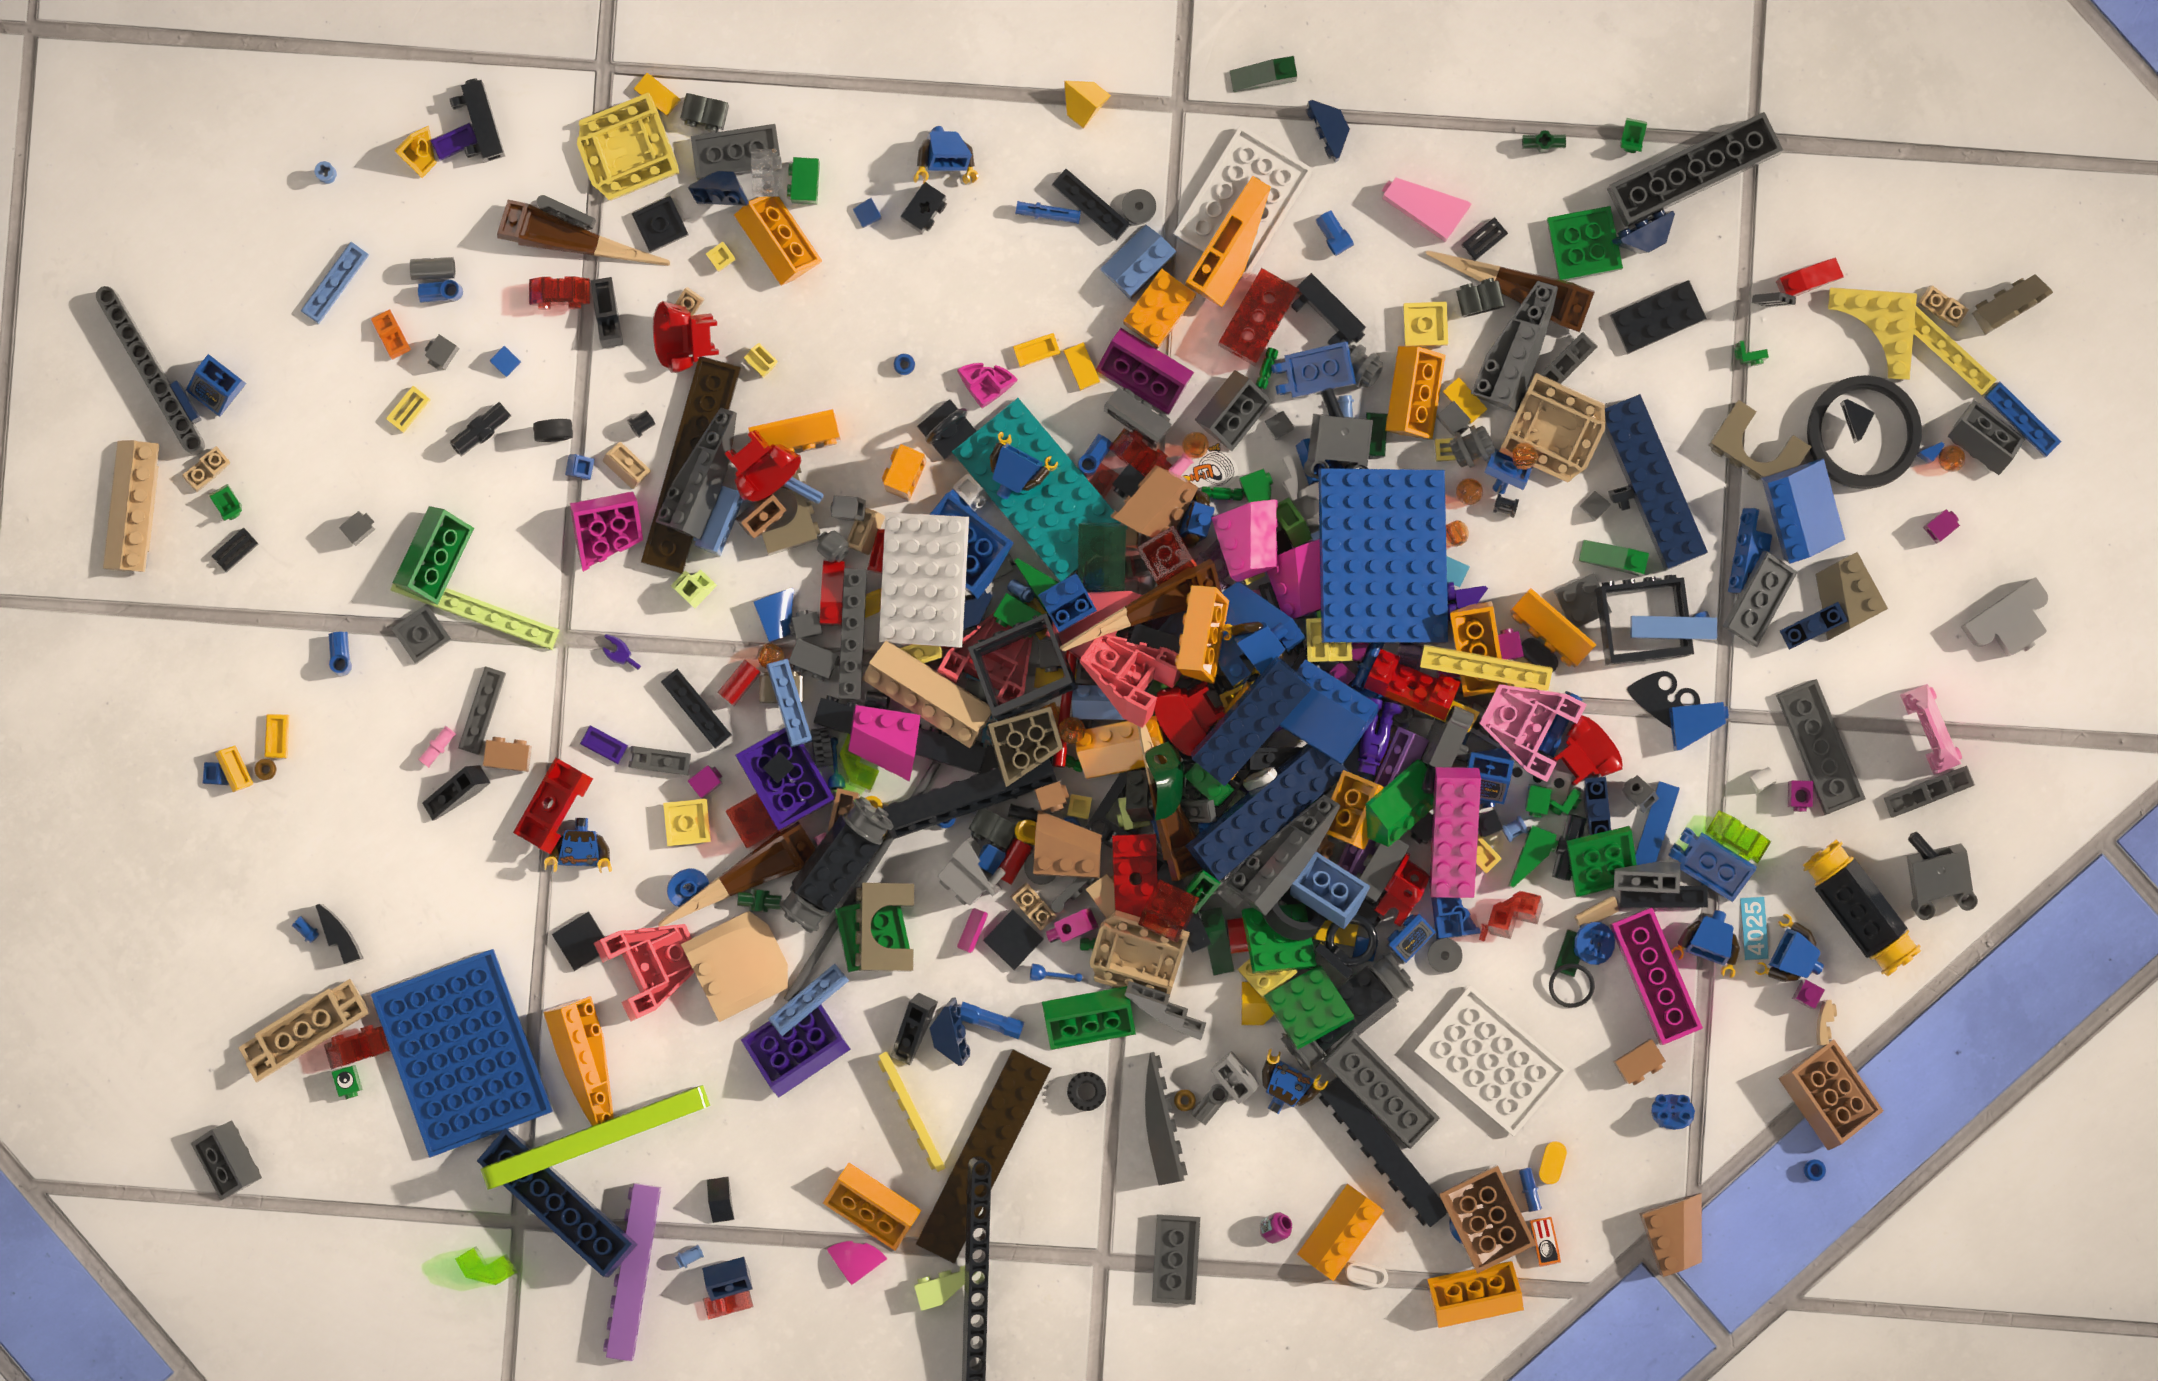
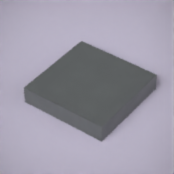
M428 604L391 628L415 664H418L452 640Z

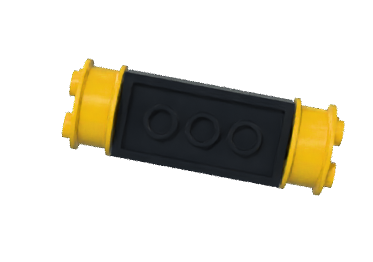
M1836 839L1827 845V848L1823 851L1819 850L1812 855L1811 859L1803 864V871L1808 870L1816 881L1814 884L1816 886L1814 888L1865 957H1869L1871 960L1875 959L1882 968L1881 974L1889 976L1901 964L1905 966L1912 961L1913 957L1921 951L1919 949L1921 946L1913 942L1908 935L1909 930L1857 860L1853 856L1849 857L1841 847L1842 841L1838 842Z

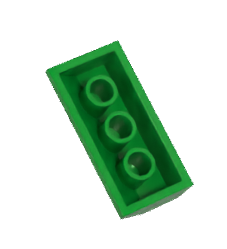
M429 506L392 583L408 593L438 605L474 527L445 509Z
M1417 759L1366 803L1367 837L1389 847L1433 809L1434 792L1432 794H1425L1421 790L1427 767L1421 760Z
M1127 986L1043 1001L1042 1006L1050 1049L1054 1050L1136 1035L1130 999L1125 996Z

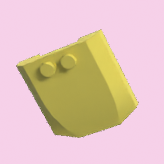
M649 93L579 120L580 130L579 137H577L579 152L591 184L608 200H615L679 174L677 161L658 110Z

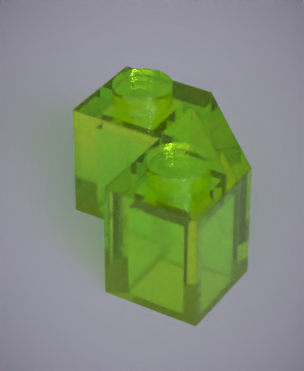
M848 734L838 758L849 785L870 793L879 770L860 763L861 757L848 751L850 735Z
M1718 810L1706 830V833L1712 839L1722 845L1725 844L1739 853V856L1757 864L1771 843L1760 832L1750 829L1742 824L1740 820Z
M477 1246L455 1258L466 1278L492 1285H498L518 1273L507 1254L487 1264Z

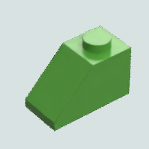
M1288 497L1277 503L1276 519L1291 545L1296 548L1311 540V532L1306 521Z

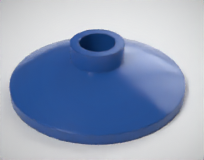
M694 868L683 869L677 872L670 879L667 886L669 900L675 906L680 907L709 885L708 878L702 871Z

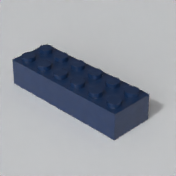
M1276 656L1191 752L1192 759L1222 785L1226 786L1311 690L1310 683Z

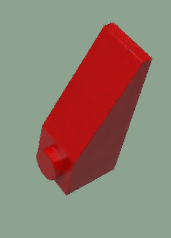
M1835 257L1780 277L1776 284L1781 293L1796 297L1844 278Z
M823 561L820 601L821 625L842 626L845 561H835L833 563Z

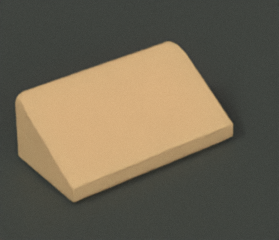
M621 442L607 452L603 458V462L631 489H635L651 472Z
M865 508L864 521H855L847 538L849 542L848 547L869 555L873 548L877 529H881L885 516L877 511Z
M1611 896L1575 915L1574 918L1579 928L1584 923L1600 922L1617 913L1619 908L1616 898Z

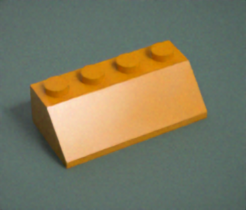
M776 191L749 201L747 206H743L734 214L740 226L781 286L797 279L822 262Z
M1398 346L1385 431L1398 435L1433 440L1445 355L1419 346Z
M833 409L748 427L749 433L757 430L769 446L781 444L793 452L795 449L803 448V451L816 448L815 445L823 443L824 446H831L837 444V440H841Z
M1191 585V591L1187 595V613L1183 616L1184 630L1179 638L1180 652L1176 656L1175 664L1177 669L1185 676L1208 683H1215L1224 631L1220 632L1226 622L1229 600L1216 587Z
M1532 588L1510 610L1513 614L1511 617L1520 625L1524 623L1529 627L1527 631L1536 639L1540 637L1546 642L1544 646L1552 653L1558 652L1562 656L1560 660L1568 667H1571V665L1574 667L1578 666L1596 646L1591 639Z
M1492 601L1468 605L1450 612L1457 651L1502 659ZM1460 675L1464 697L1492 693L1496 691L1499 684L1506 685L1504 682Z
M1156 715L1151 716L1146 723V727L1153 746L1156 747L1167 742L1166 734L1161 728ZM1125 721L1074 731L1076 752L1086 779L1145 768L1137 725ZM1157 755L1161 764L1167 763L1166 757Z
M851 1163L847 1164L823 1202L824 1205L894 1251H896L922 1211Z
M1347 1183L1297 1255L1334 1281L1384 1212V1209Z
M1513 1261L1496 1264L1479 1273L1472 1269L1427 1279L1438 1328L1524 1310L1522 1292Z

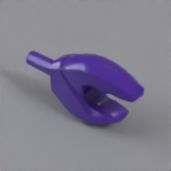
M605 634L604 637L617 646L615 652H610L603 647L602 650L607 658L614 663L622 665L628 662L639 670L641 665L630 658L632 654L627 645L621 639Z

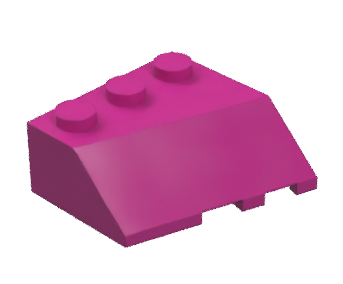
M634 492L570 503L575 540L583 572L590 569L589 567L597 562L601 563L607 560V557L614 553L622 552L643 541L638 503Z
M1277 499L1250 502L1211 518L1230 577L1236 582L1277 567Z
M1320 539L1278 555L1277 567L1267 571L1281 611L1293 620L1321 610Z
M856 705L853 712L848 751L910 782L921 715Z

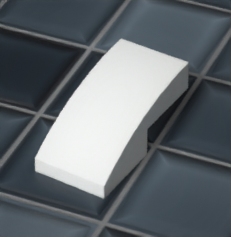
M1290 454L1282 459L1290 477L1283 482V485L1293 503L1297 499L1298 480L1294 461Z

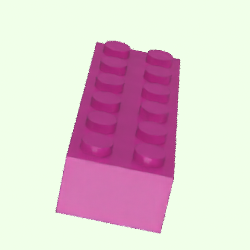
M1435 767L1429 881L1431 897L1474 898L1481 787L1479 768Z
M1653 908L1645 909L1609 924L1659 1044H1667L1703 1029Z

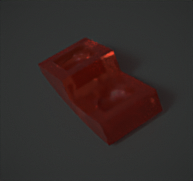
M750 1291L711 1301L709 1297L703 1298L708 1320L754 1307Z

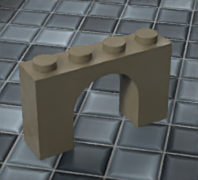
M1738 400L1708 446L1712 448L1711 451L1719 457L1724 455L1730 459L1729 463L1738 469L1744 468L1748 471L1747 475L1757 481L1763 477L1799 466L1811 446L1794 435L1789 438L1778 457L1773 461L1766 463L1757 462L1745 453L1742 446V436L1757 411Z
M799 467L793 478L800 481L798 474L802 473ZM785 486L781 488L789 490L796 497L797 512L793 520L787 525L762 533L769 556L818 540L817 535L821 534L818 523H813L811 514H814L811 501L807 502L804 496Z
M861 883L860 888H856V901H860V909H856V922H859V931H856L855 942L859 944V953L855 954V966H859V971H913L914 949H891L878 944L871 933V920L874 914L882 907L914 906V884Z

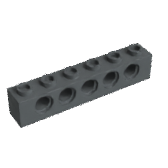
M845 568L839 699L861 700L867 589L866 569Z

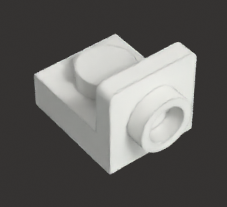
M969 473L952 487L974 511L984 506L989 499L984 489Z

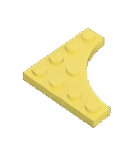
M1830 287L1828 309L1845 312L1866 324L1876 335L1883 347L1888 366V378L1910 380L1917 293Z

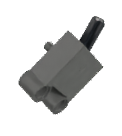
M1324 389L1321 392V396L1329 415L1313 413L1308 460L1304 464L1305 474L1318 479V472L1314 474L1313 468L1318 463L1320 469H1329L1325 459L1350 462L1346 465L1345 469H1368L1373 420L1344 417L1333 389Z
M1453 705L1448 712L1446 722L1435 718L1426 738L1429 742L1421 758V761L1428 765L1421 787L1423 793L1432 794L1434 792L1435 767H1452L1455 758L1464 762L1467 761L1469 748L1463 745L1462 742L1473 722V713Z
M1918 832L1911 833L1908 841L1919 853L1906 857L1913 895L1911 907L1918 918L1929 920L1935 915L1936 909L1930 900L1952 895L1962 910L1970 911L1974 909L1978 899L1973 892L1968 853L1964 846L1960 843L1933 849ZM1969 895L1966 900H1962L1964 896ZM1923 905H1927L1925 909L1919 910Z

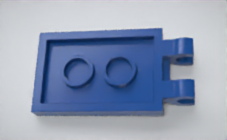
M1346 341L1284 355L1286 362L1271 365L1273 374L1285 372L1287 374L1288 383L1275 386L1277 395L1292 393V398L1319 393L1327 388L1337 389L1356 384L1349 346Z
M1686 827L1681 833L1680 840L1689 845L1684 851L1681 846L1674 843L1668 855L1680 862V870L1733 902L1754 874L1757 866L1701 832L1698 837L1690 828Z

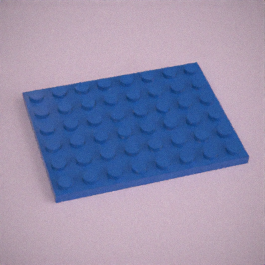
M1318 469L1322 643H1447L1445 470Z
M494 949L371 994L429 1158L501 1132L505 1128L509 1129L553 1112Z

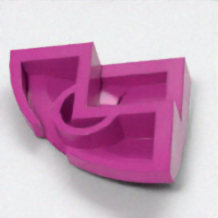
M973 363L957 370L968 391L981 408H984L1000 397L1018 379L1008 370L997 365L993 369L991 367H983V363Z
M845 1241L827 1249L851 1285L887 1260V1257L880 1250L867 1243L860 1244L853 1243V1241Z

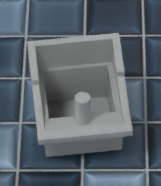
M973 836L966 839L952 854L953 858L938 875L941 879L939 881L940 884L947 890L951 888L957 894L955 896L957 900L963 905L967 903L969 906L976 902L986 891L991 896L1000 892L1002 888L998 881L1006 874L1000 867L993 875L980 868L978 856L982 848Z

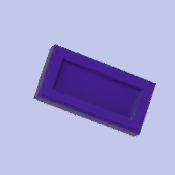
M470 123L431 140L440 161L463 151L464 147L478 144Z
M591 725L580 742L582 746L616 764H619L628 748L627 744Z

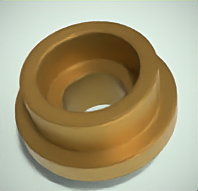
M261 759L255 765V774L261 780H270L276 774V765L270 759ZM264 766H269L270 768L267 774H264L262 771Z
M1180 1090L1176 1093L1174 1104L1179 1110L1189 1111L1195 1106L1196 1098L1191 1091ZM1183 1096L1189 1098V1103L1186 1105L1181 1103Z

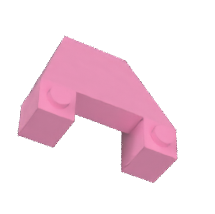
M1499 684L1479 724L1525 771L1547 782L1557 762L1537 751L1556 714H1559L1577 724L1587 704L1565 693Z
M1926 684L1901 694L1900 696L1908 715L1917 713L1933 752L1926 754V758L1933 774H1938L1960 765V759H1962L1961 752L1958 747L1953 745L1935 702L1937 696L1932 687L1929 688V685Z

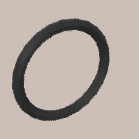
M1578 964L1560 966L1553 972L1549 980V991L1552 998L1558 1004L1568 1008H1576L1587 1003L1595 989V982L1590 971ZM1576 968L1588 976L1590 990L1582 1001L1566 1003L1561 1001L1554 993V979L1564 969Z

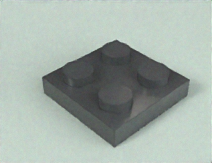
M1594 573L1554 591L1566 619L1577 628L1599 619L1595 589L1600 587ZM1608 604V611H1609V613H1611L1612 611H1611L1610 606H1609V604Z

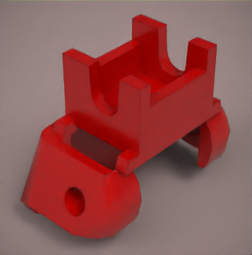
M666 301L658 303L653 316L654 348L660 363L667 367L671 373L682 372L693 366V362L698 361V357L719 355V350L715 349L710 336V326H717L716 319L713 320V315L711 313L691 315L690 311L684 306Z
M757 430L748 433L752 441L738 453L734 449L724 453L738 470L735 473L737 477L735 484L743 501H760L776 492L795 475L802 461L800 455L781 444L769 446Z
M1205 681L1190 690H1187L1186 687L1180 688L1175 686L1157 692L1154 708L1156 718L1172 744L1187 756H1191V752L1208 734L1209 729L1207 726L1225 715L1223 705L1215 708L1207 696L1206 692L1209 690V684Z
M1581 715L1577 724L1573 722L1565 735L1568 739L1565 743L1568 746L1552 758L1555 762L1561 759L1576 779L1571 782L1572 786L1577 785L1589 774L1603 777L1623 770L1622 757L1613 741L1596 722Z
M1408 852L1405 853L1384 888L1386 891L1375 909L1376 912L1384 916L1390 908H1396L1399 912L1394 923L1399 927L1403 924L1415 904L1421 900L1430 878L1426 871L1408 860L1410 857ZM1415 874L1419 877V880L1413 881L1411 876ZM1405 890H1410L1412 892V895L1406 892Z

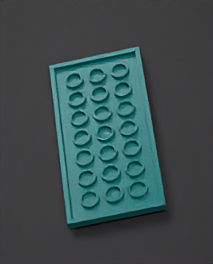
M1019 398L1015 399L952 451V454L984 489L989 498L1060 582L1070 577L1128 529L1125 524L1111 517L1114 510ZM1000 432L1004 434L1002 440H1007L1009 435H1011L1012 441L1010 445L1043 462L1042 466H1044L1047 457H1051V460L1048 462L1049 466H1054L1058 462L1057 468L1054 471H1049V475L1040 485L1029 491L1023 490L1020 493L1012 491L1008 499L997 495L1001 484L993 480V473L990 467L989 457L996 443H999L998 434Z

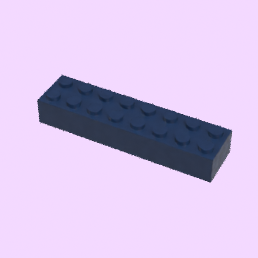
M1641 394L1605 408V432L1625 479L1633 489L1634 500L1664 570H1670L1707 554L1706 546Z
M1307 743L1276 769L1278 775L1274 780L1265 786L1251 790L1222 814L1217 821L1210 824L1185 846L1200 867L1220 881L1339 781L1343 770L1347 772L1348 770L1343 764L1341 765Z
M505 1128L478 1158L477 1162L482 1167H485L532 1148L512 1129ZM552 1166L503 1184L506 1189L603 1277L609 1278L638 1245Z

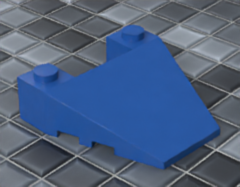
M1236 582L1222 592L1229 600L1225 624L1233 626L1258 621L1260 623L1265 622L1270 630H1272L1279 623H1282L1289 632L1280 639V642L1287 651H1290L1306 640L1304 634L1291 617L1242 583ZM1224 631L1219 664L1222 672L1235 689L1251 678L1252 675L1240 658L1245 653L1233 639L1235 636L1226 641L1224 637L1229 633Z

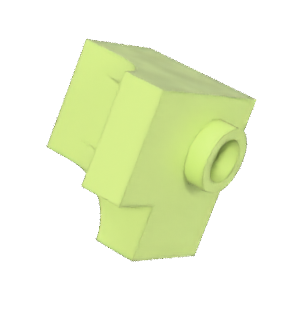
M701 569L694 575H690L685 570L671 585L694 608L717 586Z
M1126 797L1118 799L1121 813L1117 815L1119 827H1124L1125 831L1150 826V821L1132 822L1126 811Z

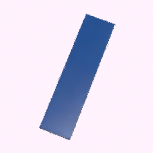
M2000 381L1984 396L2044 457H2047L2062 442Z
M1658 781L1655 792L1659 799L1649 809L1635 853L1637 865L1657 861L1680 790L1679 787Z

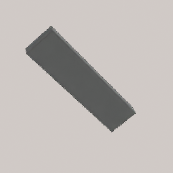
M485 666L458 746L459 749L477 755L480 754L506 676L505 672Z

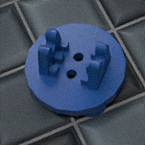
M1601 922L1582 924L1575 937L1574 953L1587 964L1599 965L1606 962L1615 949V938L1612 930Z
M1659 1094L1652 1104L1651 1114L1659 1127L1676 1130L1683 1129L1692 1123L1695 1110L1690 1102V1098L1686 1095Z

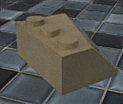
M2036 274L2026 280L2021 278L2012 284L2013 288L2006 291L2004 288L1994 294L1995 299L1988 302L1986 299L1975 306L1977 310L1972 315L1984 334L1987 335L2043 301L2053 293L2052 289Z
M1858 552L1815 574L1822 609L1839 602L1848 620L1827 631V641L1888 609Z
M1051 707L991 723L987 726L1006 787L1063 749Z

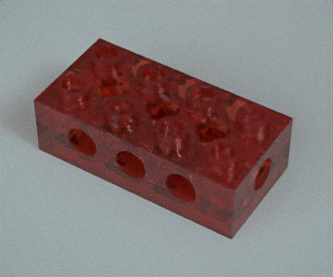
M1261 268L1222 335L1218 346L1256 366L1298 294L1299 289ZM1270 294L1275 298V301L1267 303L1263 297ZM1261 313L1264 316V320L1257 322L1253 319V315ZM1249 331L1253 334L1254 338L1245 340L1242 337V333Z

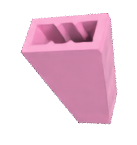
M1397 177L1393 182L1389 180L1382 189L1384 192L1382 199L1444 242L1447 241L1471 206V203L1466 200Z

